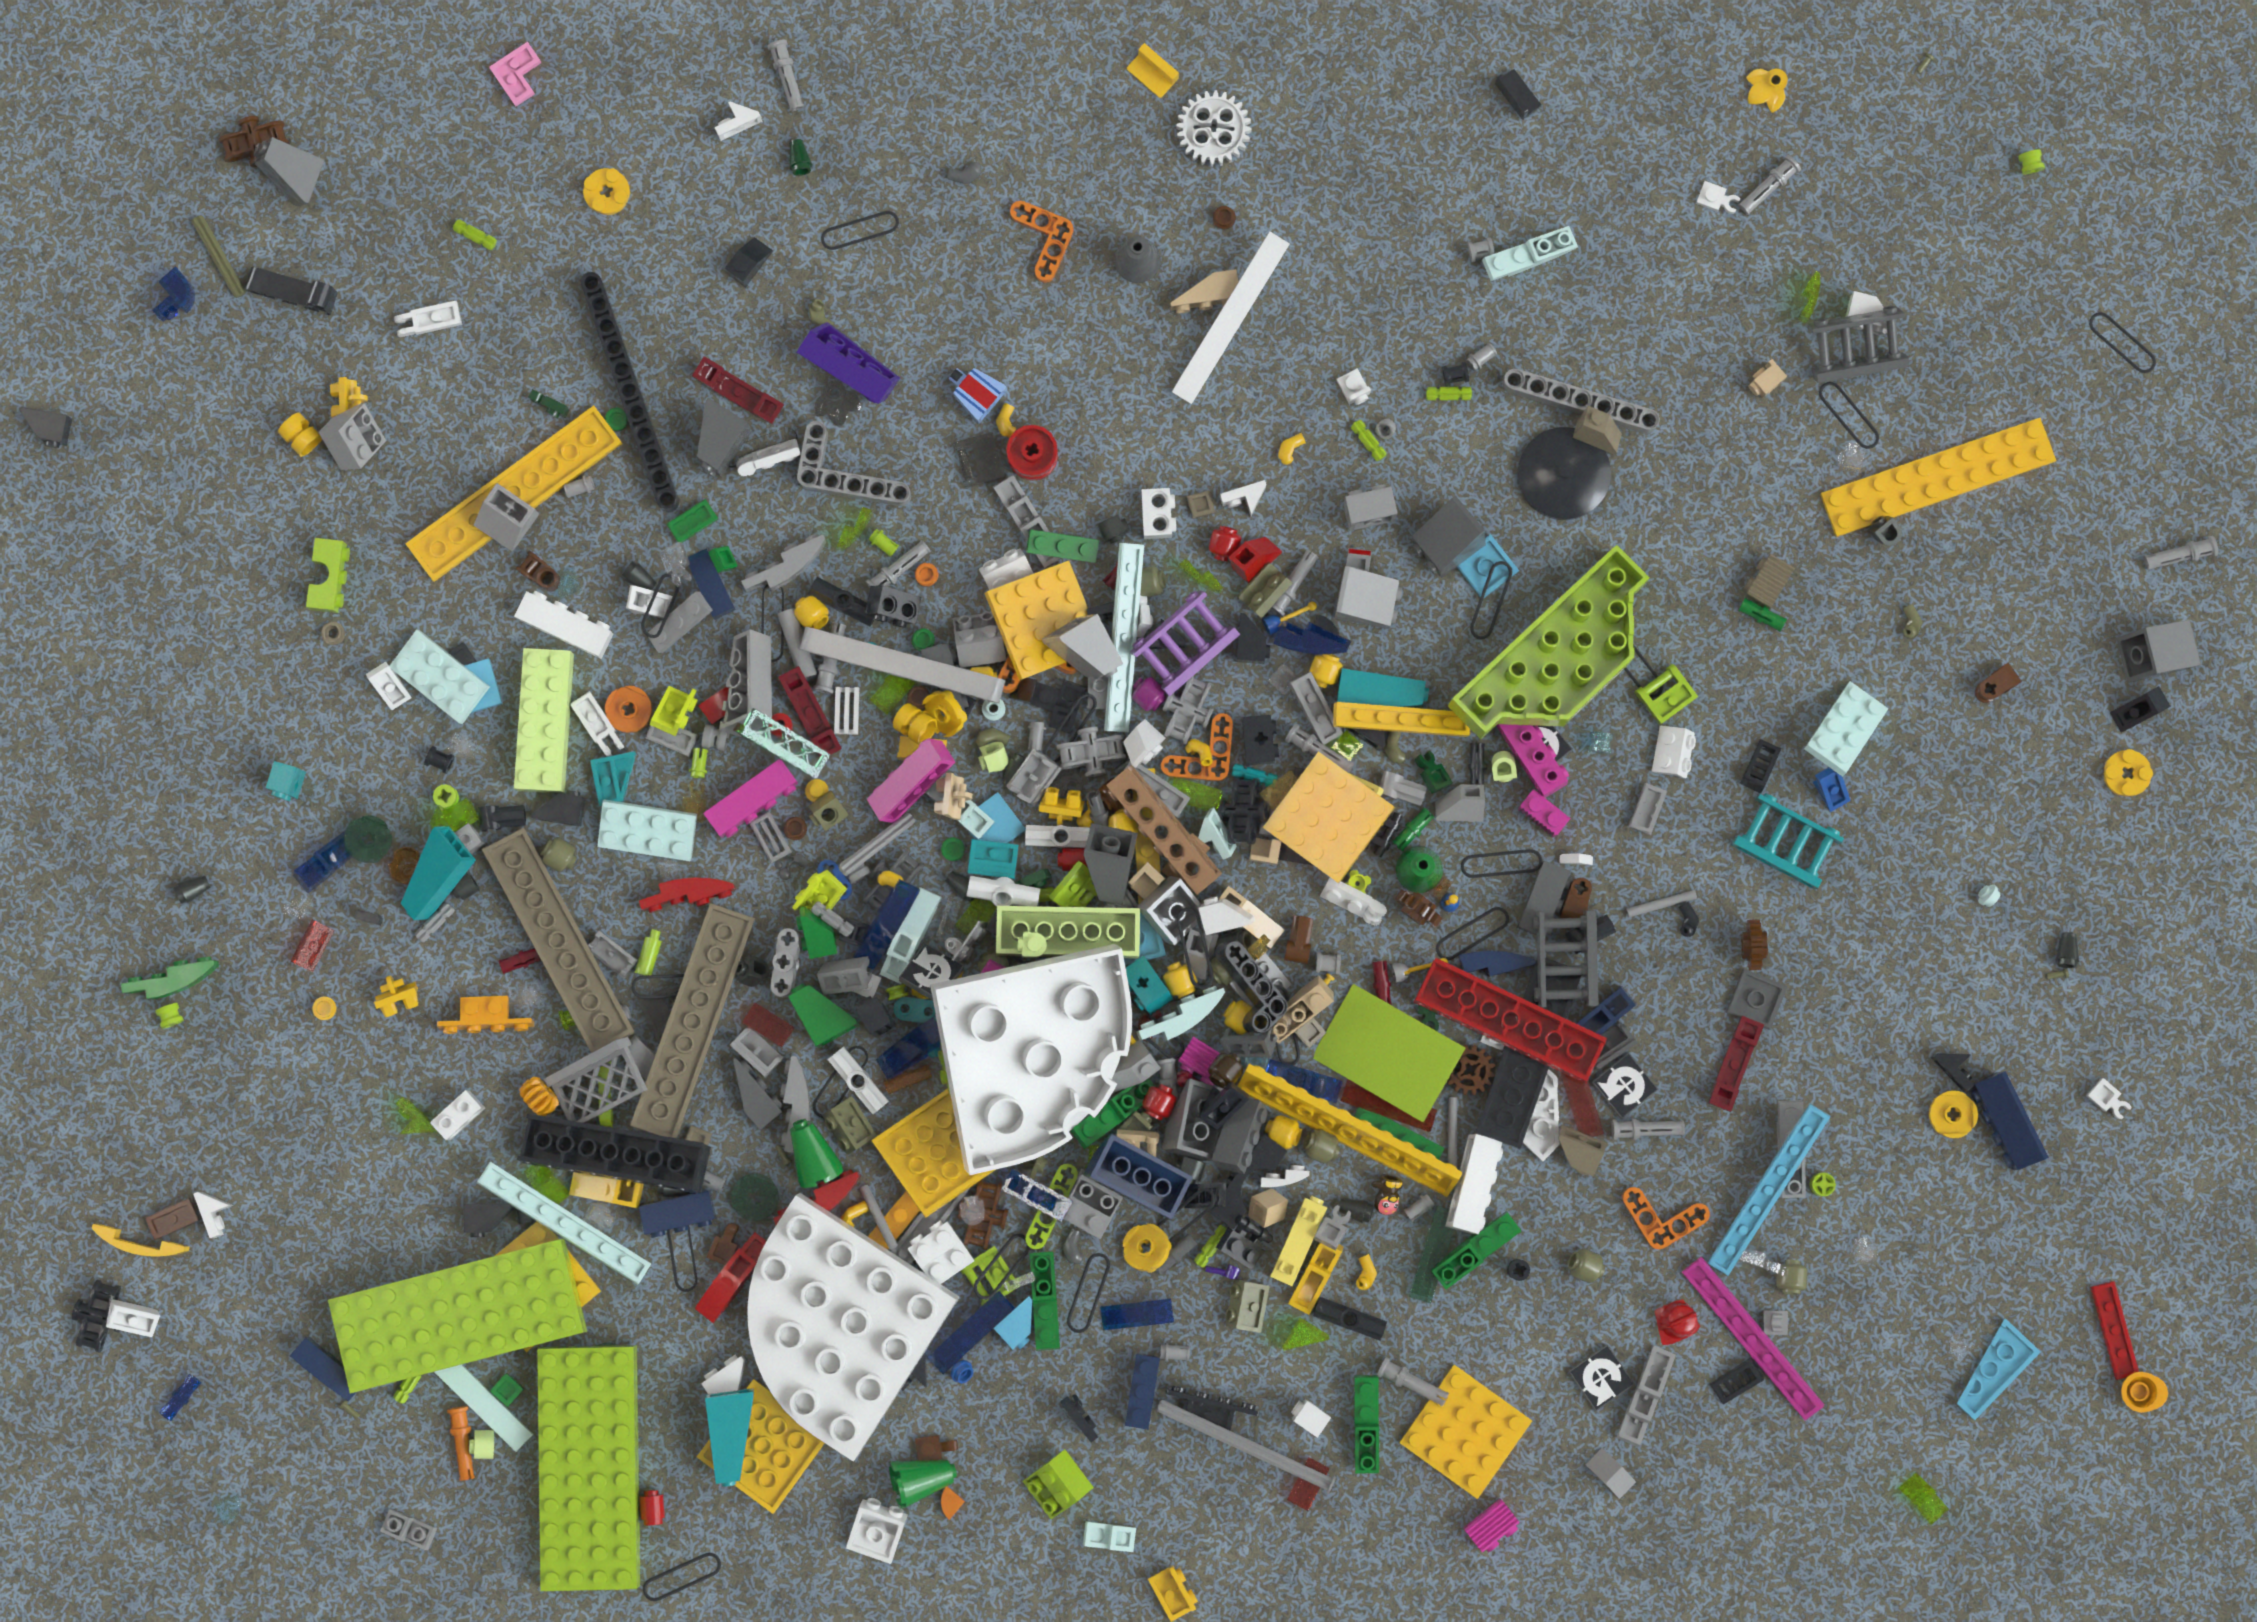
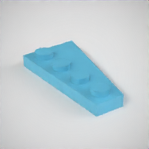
M2004 1319L1960 1396L1957 1405L1975 1421L2041 1351L2007 1319Z

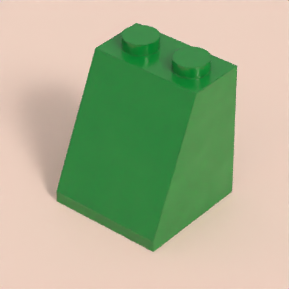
M801 984L791 990L793 994L788 996L813 1043L818 1048L860 1026L858 1020L810 985Z

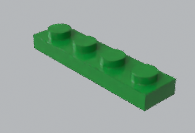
M1362 1104L1359 1105L1354 1115L1355 1118L1366 1120L1373 1127L1381 1131H1388L1393 1137L1401 1141L1411 1143L1422 1152L1433 1154L1438 1160L1445 1149Z

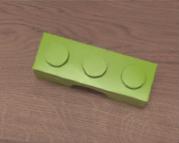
M315 538L312 561L315 564L327 566L329 576L322 584H309L306 607L309 610L338 613L339 608L343 607L344 594H341L342 584H346L347 571H344V564L349 561L350 548H347V544L344 541Z

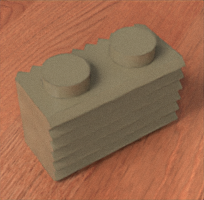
M1772 554L1767 559L1762 557L1756 567L1759 570L1755 578L1750 577L1744 587L1747 590L1744 595L1746 598L1769 609L1773 606L1795 569Z

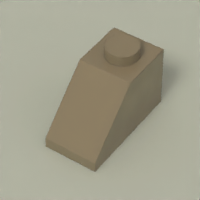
M1588 406L1577 420L1573 438L1615 455L1622 433L1610 414Z
M1562 1125L1558 1139L1570 1166L1580 1174L1594 1176L1604 1155L1606 1143Z

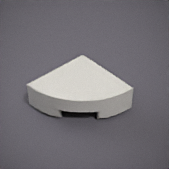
M1580 853L1560 855V863L1593 865V857Z

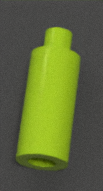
M652 929L650 937H645L634 973L652 975L662 943L659 940L660 931Z

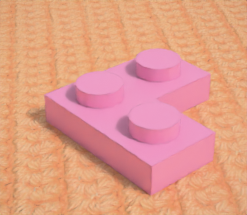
M528 42L489 67L515 107L535 95L523 75L541 64V61Z

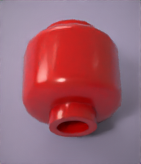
M1220 526L1219 529L1212 531L1208 549L1211 553L1215 554V559L1227 562L1228 557L1240 547L1242 538L1237 534V529Z
M1161 1083L1159 1087L1151 1086L1142 1103L1143 1108L1146 1109L1145 1113L1161 1121L1163 1117H1170L1177 1102V1097L1172 1094L1173 1089Z

